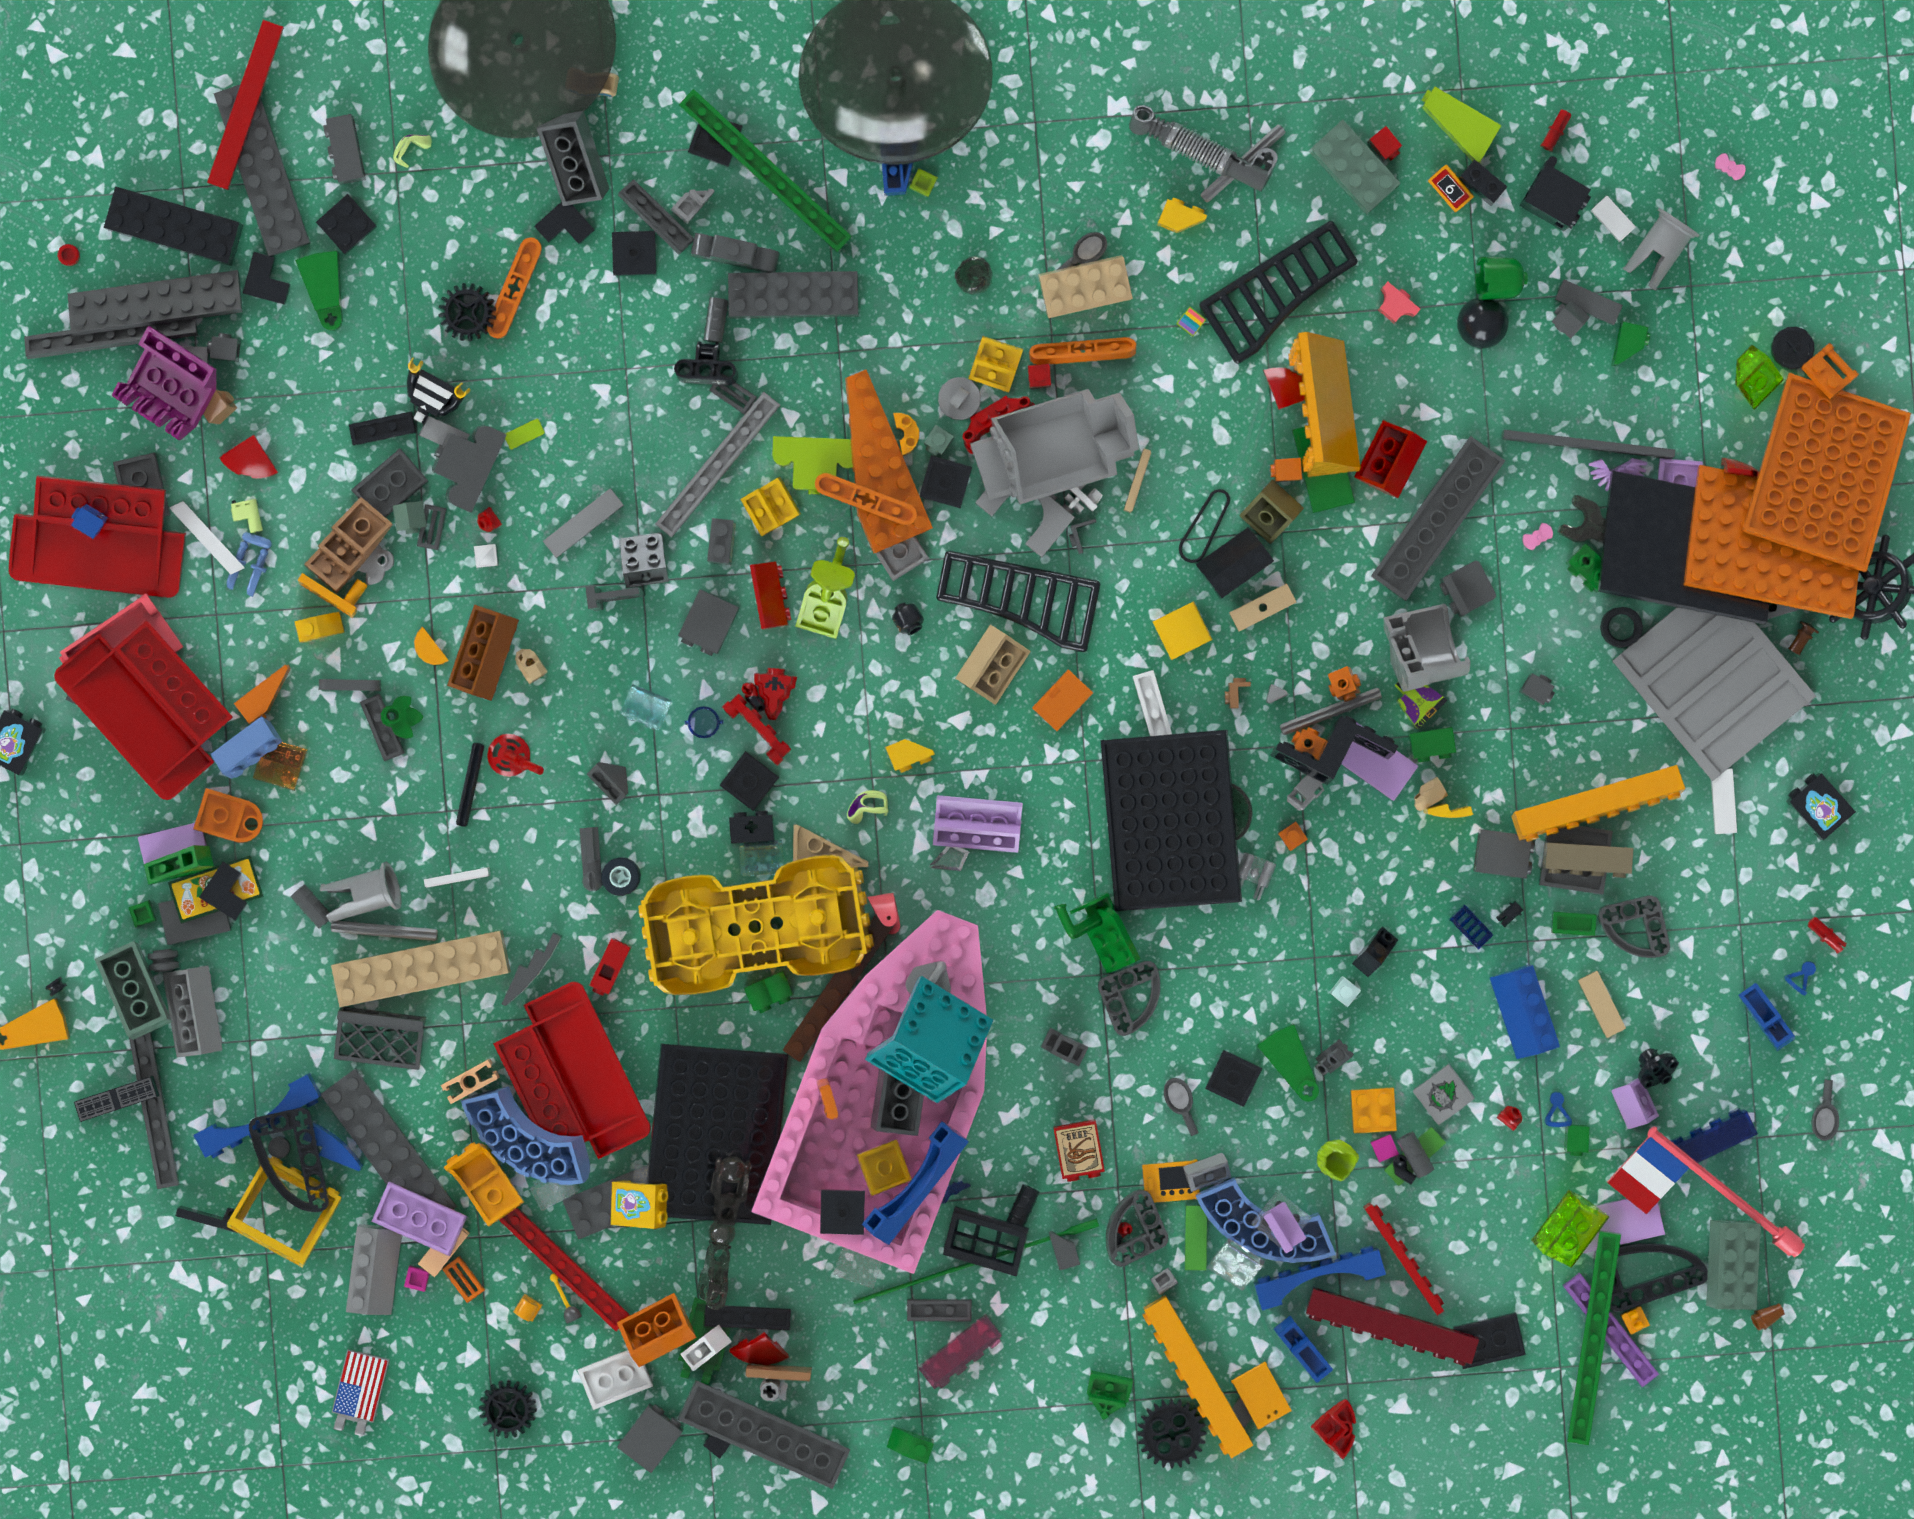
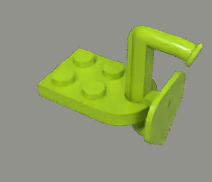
M839 537L837 539V548L832 562L825 560L814 562L810 573L814 581L806 588L795 627L834 639L837 638L848 601L845 589L852 586L855 577L853 570L842 566L846 548L849 546L848 538Z

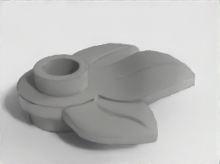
M378 544L358 569V571L366 573L367 585H374L383 580L385 572L394 565V556L390 551L383 550ZM382 557H385L384 564H381Z

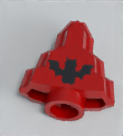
M767 668V673H754V682L759 687V696L764 699V710L768 720H776L783 708V701L789 698L791 689H794L796 686L797 677L785 675V669Z

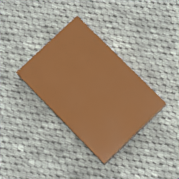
M748 1363L746 1367V1376L750 1378L809 1381L812 1375V1367Z

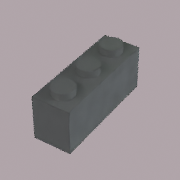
M347 114L327 118V125H323L325 137L330 139L331 146H328V153L330 159H334L335 167H332L334 180H338V183L341 185L366 180L354 116Z

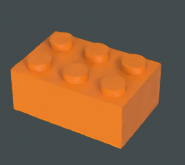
M675 1293L617 1322L630 1356L638 1367L697 1338L685 1309Z

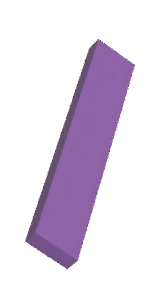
M1579 1272L1562 1286L1586 1315L1591 1286ZM1609 1311L1605 1341L1641 1387H1644L1657 1377L1659 1373Z

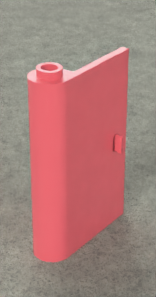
M144 594L61 650L62 656L59 659L63 664L99 633L114 649L146 620L175 653L182 649L183 645L149 596Z

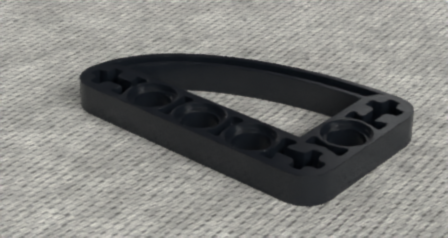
M296 1108L252 1119L249 1123L252 1143L259 1162L275 1189L289 1203L301 1210L308 1212H321L325 1210L329 1205V1195L310 1111L306 1108ZM299 1111L307 1114L304 1124L305 1126L309 1124L310 1129H302L298 1132L297 1127H302L301 1121H296ZM277 1116H283L286 1119V1125L283 1128L275 1126L274 1120ZM270 1117V1125L273 1131H269V1127L262 1128L261 1133L257 1129L254 1130L253 1126L256 1125L257 1120L261 1124L268 1123L266 1118ZM291 1129L294 1130L309 1202L295 1196L280 1180L267 1156L261 1136ZM304 1132H308L312 1136V1141L308 1145L302 1144L300 1141V1135ZM308 1153L316 1156V1163L313 1166L307 1165L304 1161ZM313 1174L321 1178V1183L317 1187L309 1184V1178ZM323 1188L324 1192H319L321 1199H325V1203L322 1204V1208H319L318 1205L313 1203L317 1196L316 1193L311 1195V1190Z
M1635 1243L1619 1246L1618 1256L1645 1252L1667 1253L1682 1257L1693 1265L1623 1288L1616 1268V1284L1613 1286L1611 1302L1614 1301L1615 1296L1619 1299L1625 1298L1624 1293L1627 1292V1297L1631 1303L1627 1304V1301L1624 1300L1620 1302L1619 1307L1611 1303L1610 1309L1616 1312L1624 1311L1702 1285L1707 1281L1708 1270L1697 1256L1677 1246L1662 1243ZM1696 1269H1698L1701 1272H1704V1274L1701 1275L1700 1280H1698V1278L1693 1277L1690 1278V1281L1692 1283L1688 1284V1278L1685 1275V1272H1688L1689 1276L1696 1274ZM1677 1275L1682 1276L1684 1279V1283L1680 1287H1674L1672 1284L1673 1278ZM1656 1282L1663 1284L1664 1289L1660 1294H1655L1652 1291V1285ZM1635 1289H1641L1643 1292V1297L1639 1301L1632 1299L1631 1294Z

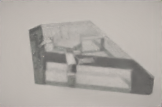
M947 846L929 865V868L961 871L970 851L959 847Z

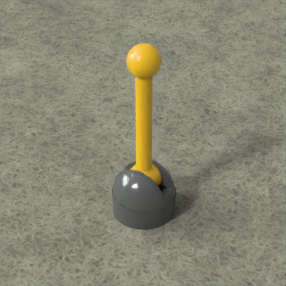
M555 1273L551 1274L550 1280L555 1283L566 1306L564 1311L566 1323L568 1324L581 1318L582 1315L579 1309L569 1305L558 1282V1276Z

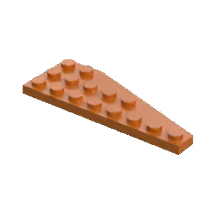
M866 369L845 378L855 484L908 503L917 511L915 522L906 526L856 507L857 516L874 554L933 529ZM866 493L865 496L856 494V497L863 501L862 505L866 506L867 503L877 504L876 501L869 498V493Z

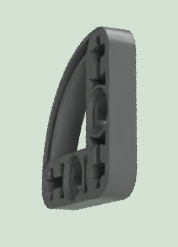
M1647 895L1605 905L1600 908L1598 912L1600 925L1606 936L1618 948L1629 954L1645 958L1662 957L1668 954L1670 942L1661 905L1656 897ZM1648 899L1651 902H1655L1652 911L1649 908L1641 909L1643 913L1639 914L1637 901H1640V905L1647 904ZM1632 904L1634 906L1635 912L1632 916L1624 914L1623 908L1625 905ZM1619 906L1621 919H1618V915L1611 916L1610 921L1607 918H1603L1606 909L1609 912L1617 911L1615 907ZM1642 917L1650 949L1635 947L1627 943L1615 932L1612 924ZM1652 920L1660 922L1661 927L1659 931L1652 932L1650 930L1649 924ZM1663 933L1664 937H1659L1662 944H1665V947L1662 948L1660 953L1659 950L1654 949V946L1658 944L1657 939H1652L1651 936H1658Z
M1152 961L1140 962L1107 975L1098 982L1099 992L1117 1034L1126 1036L1141 1028L1152 1016L1158 1004L1160 977L1158 969ZM1146 964L1149 967H1153L1154 970L1151 971L1150 976L1142 974L1140 975L1142 980L1137 981L1134 968H1138V972L1144 970V965ZM1125 972L1133 974L1134 980L1131 984H1124L1121 977ZM1118 975V982L1122 988L1117 989V985L1111 987L1112 991L1110 992L1106 989L1102 990L1105 980L1112 983L1115 981L1113 977ZM1151 980V994L1148 1004L1141 1015L1132 1022L1121 991ZM1113 1000L1120 1001L1122 1004L1121 1010L1112 1012L1109 1008L1110 1002ZM1123 1012L1126 1013V1016H1122L1125 1023L1129 1022L1126 1032H1123L1122 1029L1118 1030L1117 1026L1120 1025L1119 1019L1114 1020L1113 1016H1118Z
M1142 1189L1133 1191L1120 1201L1112 1212L1106 1229V1249L1109 1259L1119 1267L1126 1266L1163 1248L1169 1239L1151 1195ZM1138 1195L1146 1196L1143 1202L1146 1207L1151 1206V1208L1144 1209L1141 1203L1136 1202L1139 1199ZM1133 1206L1144 1233L1117 1246V1231L1120 1221L1127 1210ZM1153 1213L1155 1221L1152 1224H1146L1144 1221L1145 1215ZM1155 1228L1156 1232L1159 1235H1163V1237L1160 1238V1243H1158L1157 1241H1153V1239L1156 1238V1235L1154 1231H1148V1229ZM1138 1241L1144 1244V1250L1141 1253H1135L1134 1244ZM1126 1247L1129 1248L1130 1253L1133 1255L1132 1257L1129 1254L1122 1256L1121 1262L1115 1259L1118 1256V1251L1122 1254L1128 1252Z

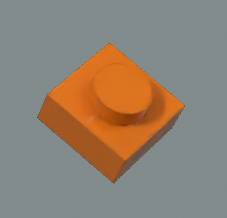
M1296 821L1278 833L1289 851H1292L1308 840Z

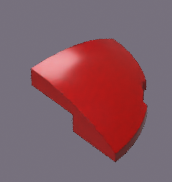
M1280 367L1263 370L1278 410L1305 401V396L1300 395L1299 382H1303L1302 375H1298L1290 371V369Z
M255 435L219 457L222 463L232 472L238 475L251 476L252 479L266 478L278 473Z
M1722 458L1721 466H1724L1725 474L1758 477L1759 470L1751 465L1729 458Z
M765 1332L751 1341L746 1338L729 1349L733 1356L749 1364L770 1365L789 1358V1355L777 1341L773 1342Z
M1344 1399L1325 1412L1311 1426L1313 1431L1341 1459L1347 1456L1355 1439V1435L1352 1434V1423H1356V1418L1352 1406L1347 1399Z

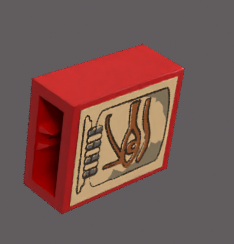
M1095 1119L1053 1126L1062 1179L1067 1178V1182L1080 1180L1079 1176L1088 1175V1178L1101 1176L1100 1172H1105Z

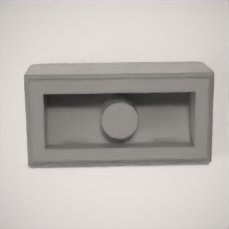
M1223 1153L1183 1167L1191 1192L1231 1178L1228 1161Z

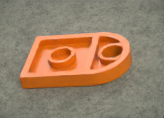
M206 788L193 830L233 842L245 843L258 836L262 829L263 818L259 808L254 803ZM250 818L258 822L257 828L252 831L245 827V822Z

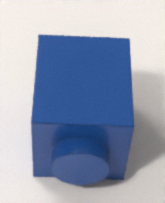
M85 504L82 508L77 507L71 518L74 521L71 526L94 539L101 531L108 517Z

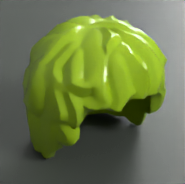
M1342 1140L1325 1142L1317 1152V1165L1321 1172L1340 1182L1350 1175L1359 1160V1154L1351 1145Z

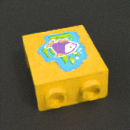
M626 1180L612 1182L611 1225L650 1229L666 1227L668 1218L666 1212L668 1199L667 1184L632 1183Z

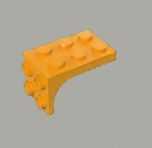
M473 1142L464 1148L465 1152L460 1156L454 1155L449 1158L444 1169L451 1173L458 1181L487 1226L490 1227L524 1203V1200L491 1153L489 1147Z

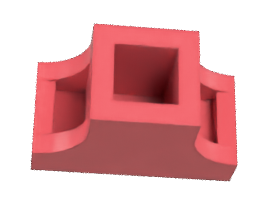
M1389 282L1382 287L1381 291L1384 295V302L1378 311L1393 324L1403 315L1414 317L1420 311V308L1409 300L1411 296L1403 289L1399 291Z

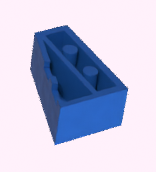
M922 125L879 128L884 196L906 194L922 132Z

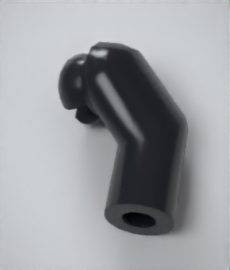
M1402 1154L1394 1157V1174L1412 1185L1417 1176L1407 1170L1406 1157Z

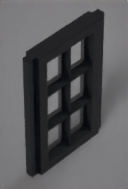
M955 1206L943 1255L1017 1277L1029 1228ZM959 1220L976 1224L974 1235L957 1231ZM980 1226L997 1231L995 1242L978 1237ZM1002 1232L1019 1237L1016 1248L1000 1244ZM959 1235L972 1239L970 1250L953 1246L955 1236ZM977 1241L994 1246L991 1257L974 1252ZM998 1247L1015 1252L1012 1263L996 1258Z

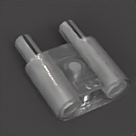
M1244 852L1239 865L1241 888L1244 880L1258 884L1253 898L1256 899L1257 897V900H1260L1264 888H1268L1276 864Z

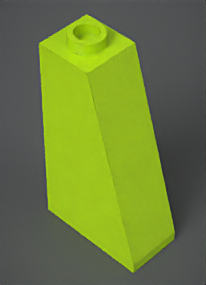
M1434 87L1432 91L1427 90L1421 100L1425 102L1422 109L1471 161L1475 159L1480 163L1502 125L1437 87Z

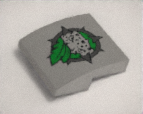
M1450 1064L1437 1071L1431 1078L1413 1090V1093L1438 1125L1475 1099L1474 1095Z

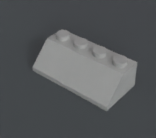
M202 966L163 973L177 1058L222 1051V1038L219 1031L209 967Z
M365 1224L357 1226L346 1312L365 1315L392 1314L402 1239L401 1234L380 1226Z

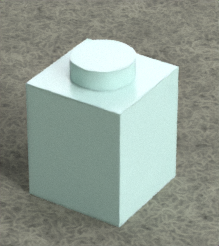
M1342 976L1329 993L1348 1007L1361 990Z

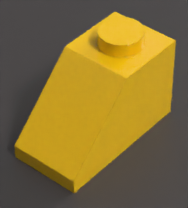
M340 612L294 621L299 642L301 643L345 633Z

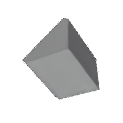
M1270 684L1266 702L1270 704L1287 696L1288 693L1286 690Z
M1166 1268L1150 1279L1160 1295L1178 1284L1169 1268Z

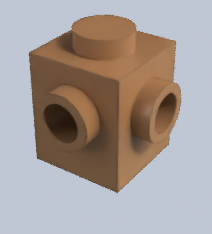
M215 391L203 414L209 423L221 424L237 409L233 396L227 391Z

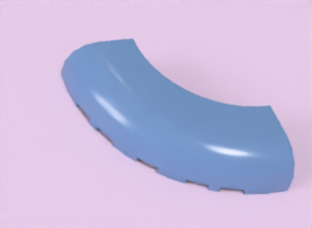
M509 1086L482 1092L461 1100L470 1125H473L480 1135L479 1139L482 1143L485 1142L492 1150L491 1153L497 1159L515 1168L514 1171L528 1178L539 1179L540 1182L559 1183V1185L580 1184L588 1179L590 1162L583 1136H561L550 1133L534 1124L518 1107Z
M1235 1178L1221 1182L1196 1194L1202 1210L1218 1231L1247 1252L1265 1259L1289 1263L1312 1262L1336 1255L1318 1212L1300 1217L1298 1225L1306 1239L1292 1247L1293 1250L1285 1253L1270 1227L1262 1224V1219L1264 1218L1262 1214L1267 1211L1255 1205L1244 1195Z

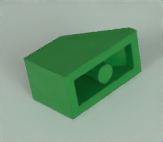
M1627 322L1620 323L1611 366H1617L1642 350L1645 345L1648 346L1650 340V333H1647L1648 327Z
M893 1426L887 1447L905 1457L927 1464L934 1440Z

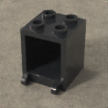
M1551 156L1540 169L1520 207L1564 232L1568 228L1572 229L1581 215L1577 213L1579 210H1583L1590 201L1591 196L1588 194L1591 189L1555 169L1554 166L1557 163V158Z

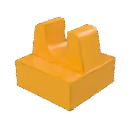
M1640 1305L1620 1314L1630 1335L1650 1326Z

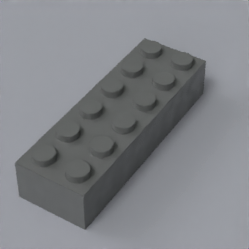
M858 272L728 273L729 318L859 317Z

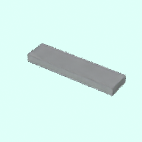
M610 488L543 542L552 554L558 558L624 505Z

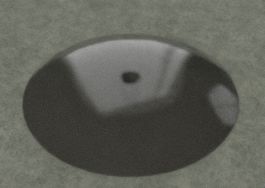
M440 0L429 32L428 55L430 69L435 85L444 101L456 115L469 125L498 137L515 139L539 136L538 126L563 114L585 111L598 97L610 75L614 62L616 27L608 0ZM523 37L522 43L516 45L517 38Z
M844 0L831 9L814 27L803 48L799 65L801 98L804 108L817 130L842 151L856 158L879 164L919 162L941 154L957 144L972 130L984 112L989 100L993 78L991 55L981 30L963 9L950 0ZM893 77L901 78L898 81L891 80Z

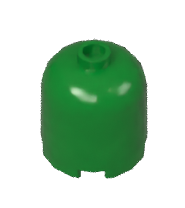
M1479 257L1476 265H1480L1479 274H1475L1476 294H1481L1479 300L1515 298L1520 295L1524 285L1528 282L1527 272H1524L1522 264L1515 258Z

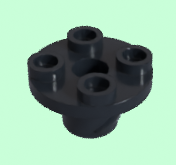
M1653 1048L1647 1049L1640 1054L1639 1066L1642 1069L1639 1072L1638 1080L1645 1089L1660 1083L1665 1085L1671 1081V1075L1679 1065L1678 1060L1673 1054L1665 1053L1659 1055L1658 1049L1655 1050Z

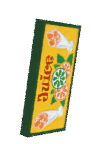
M251 856L226 863L242 873L231 889V893L245 902L264 897ZM219 866L168 882L181 924L219 912L218 909L199 898Z

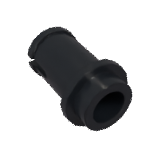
M1516 901L1510 902V906L1496 917L1504 927L1518 915L1521 916V912L1524 911Z

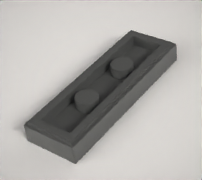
M1567 280L1562 281L1554 299L1565 305L1572 300L1586 314L1611 325L1615 324L1623 306Z
M381 694L361 701V707L383 760L388 761L404 754L405 752L398 736L393 733L391 727L384 725L381 721V711L386 707Z
M907 1299V1321H971L972 1299Z

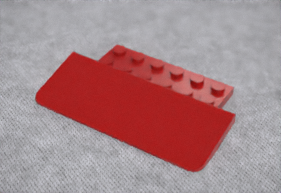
M38 475L35 485L34 516L15 514L13 518L9 574L17 581L171 598L180 590L186 533L163 530L166 490ZM87 504L108 517L101 531L94 539L71 526L74 521L71 517L77 507L82 508Z
M147 620L114 649L100 633L97 634L58 667L54 674L57 684L163 800L174 798L214 763L213 759L204 751L201 745L233 718Z
M575 981L570 982L524 1004L532 1025L493 1044L530 1120L540 1128L561 1136L582 1135L584 1143L590 1141L598 1159L648 1136L651 1130L650 1123L582 984Z

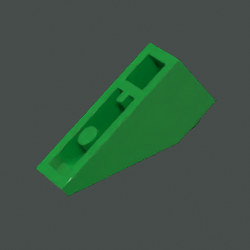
M200 845L187 847L144 864L148 885L191 875L214 867L210 847Z

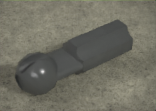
M598 827L579 828L583 870L582 884L588 891H597L603 885L601 880Z

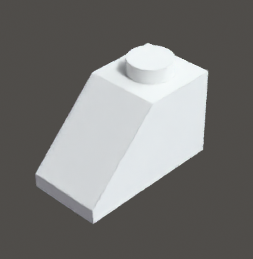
M717 1325L680 1355L692 1371H694L732 1341L722 1328Z

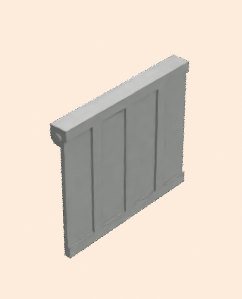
M1678 607L1641 636L1637 642L1612 660L1712 781L1718 778L1803 706L1809 705L1812 699L1816 697L1756 623Z

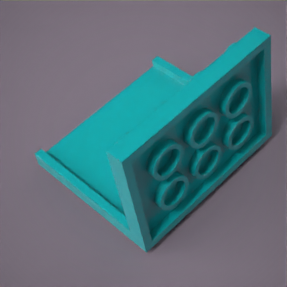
M920 976L915 983L893 1036L869 1051L865 1060L938 1103L967 1084L993 1019L925 977Z

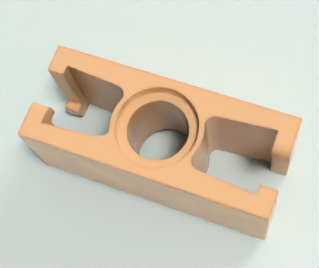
M491 1059L440 1085L443 1091L450 1090L449 1085L456 1082L460 1083L463 1092L456 1097L448 1096L450 1104L500 1078L496 1070L493 1072V1077L484 1081L481 1080L480 1075L477 1073L478 1070L486 1065L488 1069L491 1068L493 1064ZM466 1076H473L475 1078L476 1084L474 1087H468L465 1084Z
M462 1228L451 1256L470 1234L465 1228ZM430 1248L418 1265L435 1277L451 1256Z

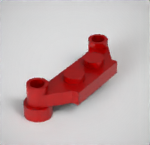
M1004 396L971 416V423L967 431L962 435L966 450L973 454L970 443L981 440V436L990 432V428L993 427L991 418L1034 406L1035 404L1026 396L1021 398H1008Z
M737 694L730 702L727 701L722 706L723 710L732 719L741 714L772 747L766 755L778 766L783 761V757L791 751V748L784 741L779 742L775 737L777 732L769 724L765 726L760 721L762 716L754 708L752 710L745 706L747 704L746 700L740 694Z

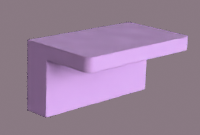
M1638 1078L1627 1085L1611 1091L1628 1129L1648 1124L1659 1117L1648 1090L1643 1087Z
M1285 1202L1262 1214L1285 1253L1293 1250L1292 1247L1306 1239Z

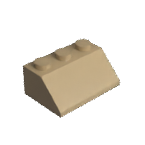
M990 625L955 679L996 705L1031 651Z

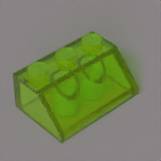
M1568 1190L1531 1241L1544 1255L1572 1268L1609 1219V1216L1583 1196Z

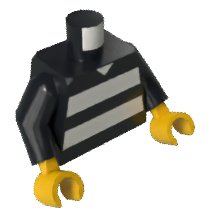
M412 358L408 363L407 395L410 398V402L418 406L412 418L424 424L429 413L439 417L440 415L446 416L457 410L464 397L470 392V388L465 392L462 391L461 385L463 383L453 387L422 370V360L416 366L413 363L414 358Z

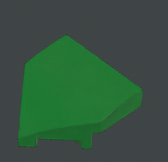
M1091 1370L1087 1388L1088 1399L1094 1404L1103 1420L1118 1409L1126 1407V1403L1129 1402L1133 1378Z

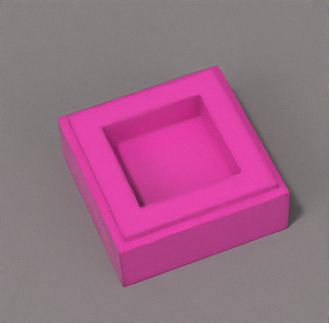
M1391 1134L1370 1142L1378 1162L1399 1154Z
M410 1265L404 1287L425 1292L430 1273L423 1268Z

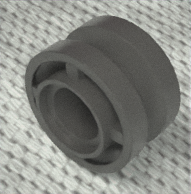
M155 950L153 953L147 954L148 959L153 961L149 965V971L165 972L179 968V962L174 960L178 956V950Z

